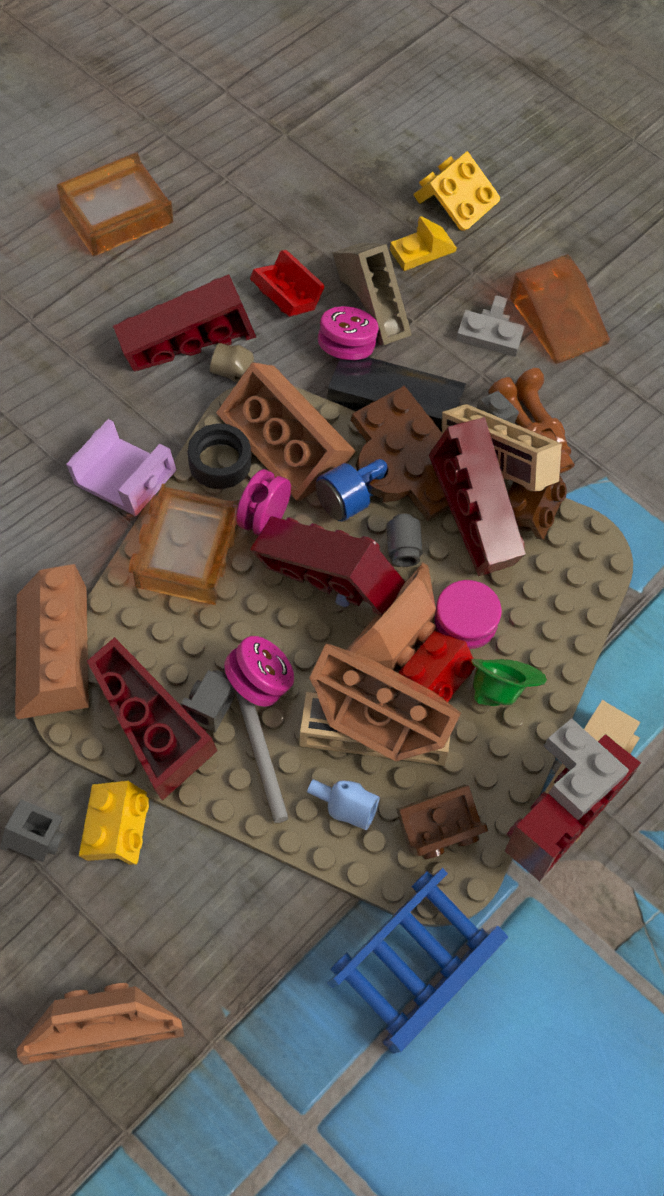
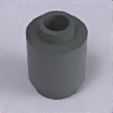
M410 514L396 515L386 524L388 555L395 566L411 567L417 565L420 562V556L423 554L420 521L413 518Z

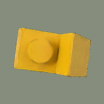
M422 216L418 220L417 233L390 243V251L403 271L454 253L457 249L443 227Z

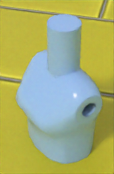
M313 779L307 790V793L328 802V812L332 818L350 823L364 830H367L372 823L380 799L379 796L366 791L360 783L353 781H338L333 787H330Z

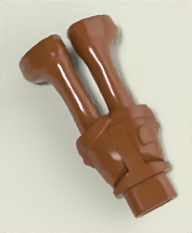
M539 368L529 369L518 378L515 384L510 377L502 378L490 387L488 395L499 391L519 411L515 420L518 426L562 443L560 473L572 469L575 464L569 456L571 448L567 444L564 427L557 418H552L547 413L539 399L538 391L544 383L542 371ZM518 399H519V400L526 406V408L529 410L530 414L532 415V417H533V419H534V421H535L534 423H533V422L529 419V417L526 415V413H525L524 410L522 409V407H521V405H520Z

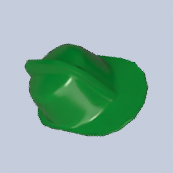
M472 659L471 661L476 667L473 688L476 690L474 699L478 704L489 706L512 705L526 687L544 685L547 681L546 675L540 670L519 661L508 659Z

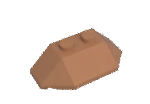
M422 562L405 582L390 608L383 616L377 614L348 647L347 651L370 658L393 671L398 666L404 667L414 655L415 650L413 648L419 641L424 643L436 627L433 624L436 607L428 565Z
M325 644L309 677L313 687H315L319 702L330 727L395 762L444 748L461 715V712L426 687L370 658L330 644Z
M117 983L106 986L104 988L105 992L89 994L87 990H76L64 994L65 999L53 1001L18 1046L17 1058L25 1065L184 1037L183 1026L178 1017L136 986L129 987L127 983Z

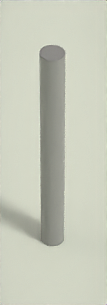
M236 691L274 823L284 822L288 820V814L255 704L244 699Z

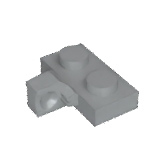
M496 295L491 311L483 309L482 314L465 310L456 341L516 357L525 326L509 322L510 316L504 315L508 298Z

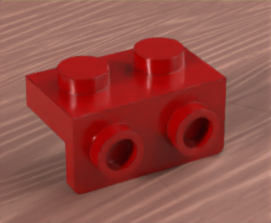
M287 250L279 252L274 265L253 269L250 280L259 290L267 295L289 317L315 310L325 287L316 276Z
M433 631L399 671V674L435 692L448 702L474 670L475 666L471 662L474 658L465 641Z

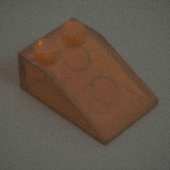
M569 254L515 274L510 299L555 364L609 344V336L586 279Z

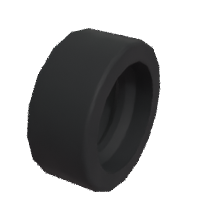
M216 423L204 426L195 432L190 439L187 451L188 464L192 476L200 484L212 489H226L242 482L250 472L251 446L248 437L240 429L229 424ZM218 444L228 445L239 452V460L230 467L211 468L202 463L200 454L210 446Z

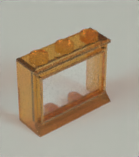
M138 152L57 184L61 209L93 256L110 251L119 245L136 240L145 234L162 229L173 223L172 201L167 199L143 166Z
M162 484L158 496L153 495L151 499L149 523L142 525L139 536V543L141 544L139 553H133L130 560L129 573L133 574L135 587L216 605L219 577L223 578L225 575L226 554L228 548H233L235 541L236 514L240 499L228 501L168 488L165 484Z

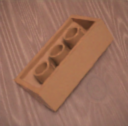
M251 363L216 412L226 424L240 429L248 437L251 452L274 474L275 478L282 476L290 481V494L296 501H301L316 491V481L319 476L342 463H348L356 452L280 371L272 365Z
M75 564L39 570L17 594L15 716L17 719L89 708L86 585Z

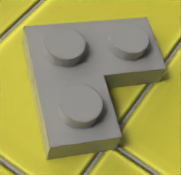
M572 718L553 733L544 744V747L570 770L553 785L549 794L577 820L614 788L629 771L627 767Z

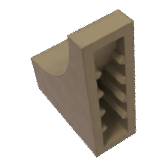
M358 243L332 252L340 281L347 284L356 293L367 313L376 319L379 328L377 334L379 344L387 345L411 336V330L387 244Z

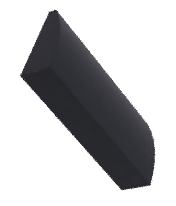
M370 357L360 360L340 359L328 387L327 400L358 411L405 385L442 432V412L460 406L466 383Z

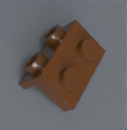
M559 476V482L546 486L540 491H530L525 489L523 485L513 482L508 492L517 526L530 527L536 539L545 538L548 529L554 523V518L561 502L566 498L567 487L561 476Z
M465 784L396 809L409 852L422 856L423 859L440 856L445 853L444 847L455 843L458 846L473 844L480 840V834L489 831L487 824L480 821L470 787Z

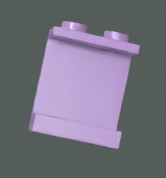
M109 419L93 433L92 437L66 464L76 486L134 516L139 514L177 470L169 448L159 444L150 454L119 439L114 422Z

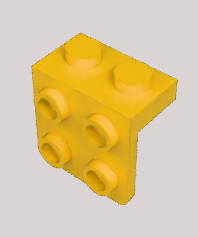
M468 151L455 160L452 156L448 157L437 166L440 172L435 175L432 171L419 182L422 187L413 194L419 204L435 195L461 231L469 229L500 201L499 194Z

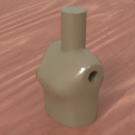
M218 342L211 360L210 373L224 376L238 383L251 363H254V355L251 351L240 345L230 346Z

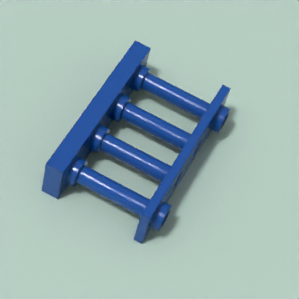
M443 868L433 875L426 871L411 886L416 892L352 957L346 952L330 968L335 974L327 982L331 988L338 986L345 979L388 1025L386 1030L390 1034L382 1043L393 1054L402 1052L508 939L507 934L499 926H495L487 931L483 928L478 929L440 890L437 884L448 874ZM425 897L468 940L466 945L470 949L461 959L457 955L452 957L410 913ZM398 924L442 968L440 973L444 977L434 987L430 983L426 985L383 940ZM372 951L415 996L413 1001L417 1005L407 1016L404 1012L399 1014L356 968Z

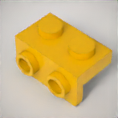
M130 781L92 784L79 857L87 861L118 858L129 865L137 864L143 843L142 836L146 813L149 808L147 792Z

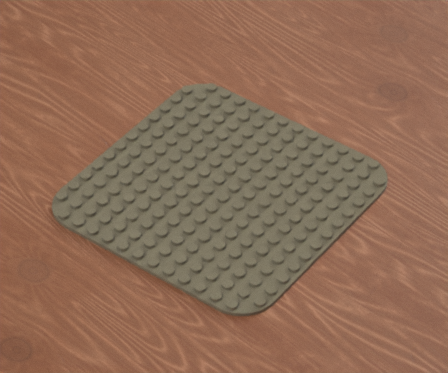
M231 387L220 394L209 405L174 460L177 470L146 504L87 597L88 659L115 637L181 705L184 698L189 699L195 682L197 680L202 681L208 670H219L225 673L224 662L227 655L237 648L246 637L259 636L276 645L288 658L293 668L294 684L273 705L266 707L255 705L288 814V820L274 823L236 691L235 698L216 733L202 727L213 739L217 752L163 801L152 786L89 665V708L35 716L33 719L36 728L46 745L68 762L111 782L130 781L146 791L149 800L391 915H394L416 892L411 886L426 871L433 875L443 868L448 874L437 886L470 919L492 901L503 882L512 861V857L505 852V848L510 840L506 834L519 818L523 819L531 811L530 807L542 791L556 758L544 747V744L553 733L574 716L632 579L633 558L630 546L620 529L606 516L590 507L565 498L561 502L555 515L554 523L548 529L544 539H536L530 527L518 526L519 533L524 541L526 555L514 566L478 577L451 509L427 521L409 496L398 501L382 502V498L373 495L370 497L368 508L341 522L328 515L322 507L316 491L301 501H296L290 494L282 519L286 520L287 517H290L301 524L310 526L314 523L325 530L333 532L342 530L353 537L361 538L362 536H367L380 545V552L405 582L422 562L428 565L435 607L441 592L454 582L473 580L487 585L500 600L502 608L501 619L494 637L487 644L476 649H470L473 658L519 661L540 670L547 678L544 685L526 687L512 705L489 706L478 704L474 699L476 691L473 688L475 667L471 675L465 679L448 701L450 705L461 712V715L450 735L449 752L445 766L405 760L395 762L390 758L299 746L300 730L306 692H316L309 677L325 644L347 650L377 614L372 611L369 603L362 601L360 606L349 603L347 607L340 606L335 602L338 595L335 590L327 594L318 590L307 580L301 583L269 570L251 552L250 548L258 535L254 534L253 528L247 531L237 525V508L251 478L259 470H268L252 452L250 472L242 482L234 487L226 489L208 488L200 484L192 476L187 453L189 441L195 432L204 426L216 423L226 424L216 412L234 387ZM295 387L356 451L347 464L357 471L355 466L362 447L367 442L350 421L352 414L356 411ZM218 444L202 451L200 459L203 464L211 468L230 467L239 460V452L228 445ZM504 479L508 493L514 481ZM399 514H410L413 518L420 521L423 554L420 556V562L411 567L395 566L388 555L386 524ZM419 641V642L416 644V646L413 648V649L415 650V652H416V651L421 647V645L423 644L422 641ZM398 666L394 671L399 673L402 667ZM315 779L330 787H333L338 781H353L360 783L366 791L379 796L378 808L369 828L364 830L350 823L332 818L328 812V802L307 793L311 781ZM464 784L469 785L480 821L487 824L489 831L480 834V840L473 844L458 846L455 843L444 847L445 853L434 858L423 859L422 856L410 853L396 809ZM427 897L410 912L423 926L443 927L452 925Z

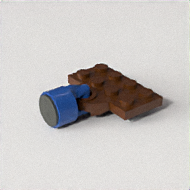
M405 385L352 414L350 421L367 442L362 447L355 465L357 471L351 465L342 463L319 476L316 481V493L322 507L329 516L341 522L368 508L370 497L373 495L382 498V502L398 501L409 496L427 521L450 509L429 458V453L442 436V432Z

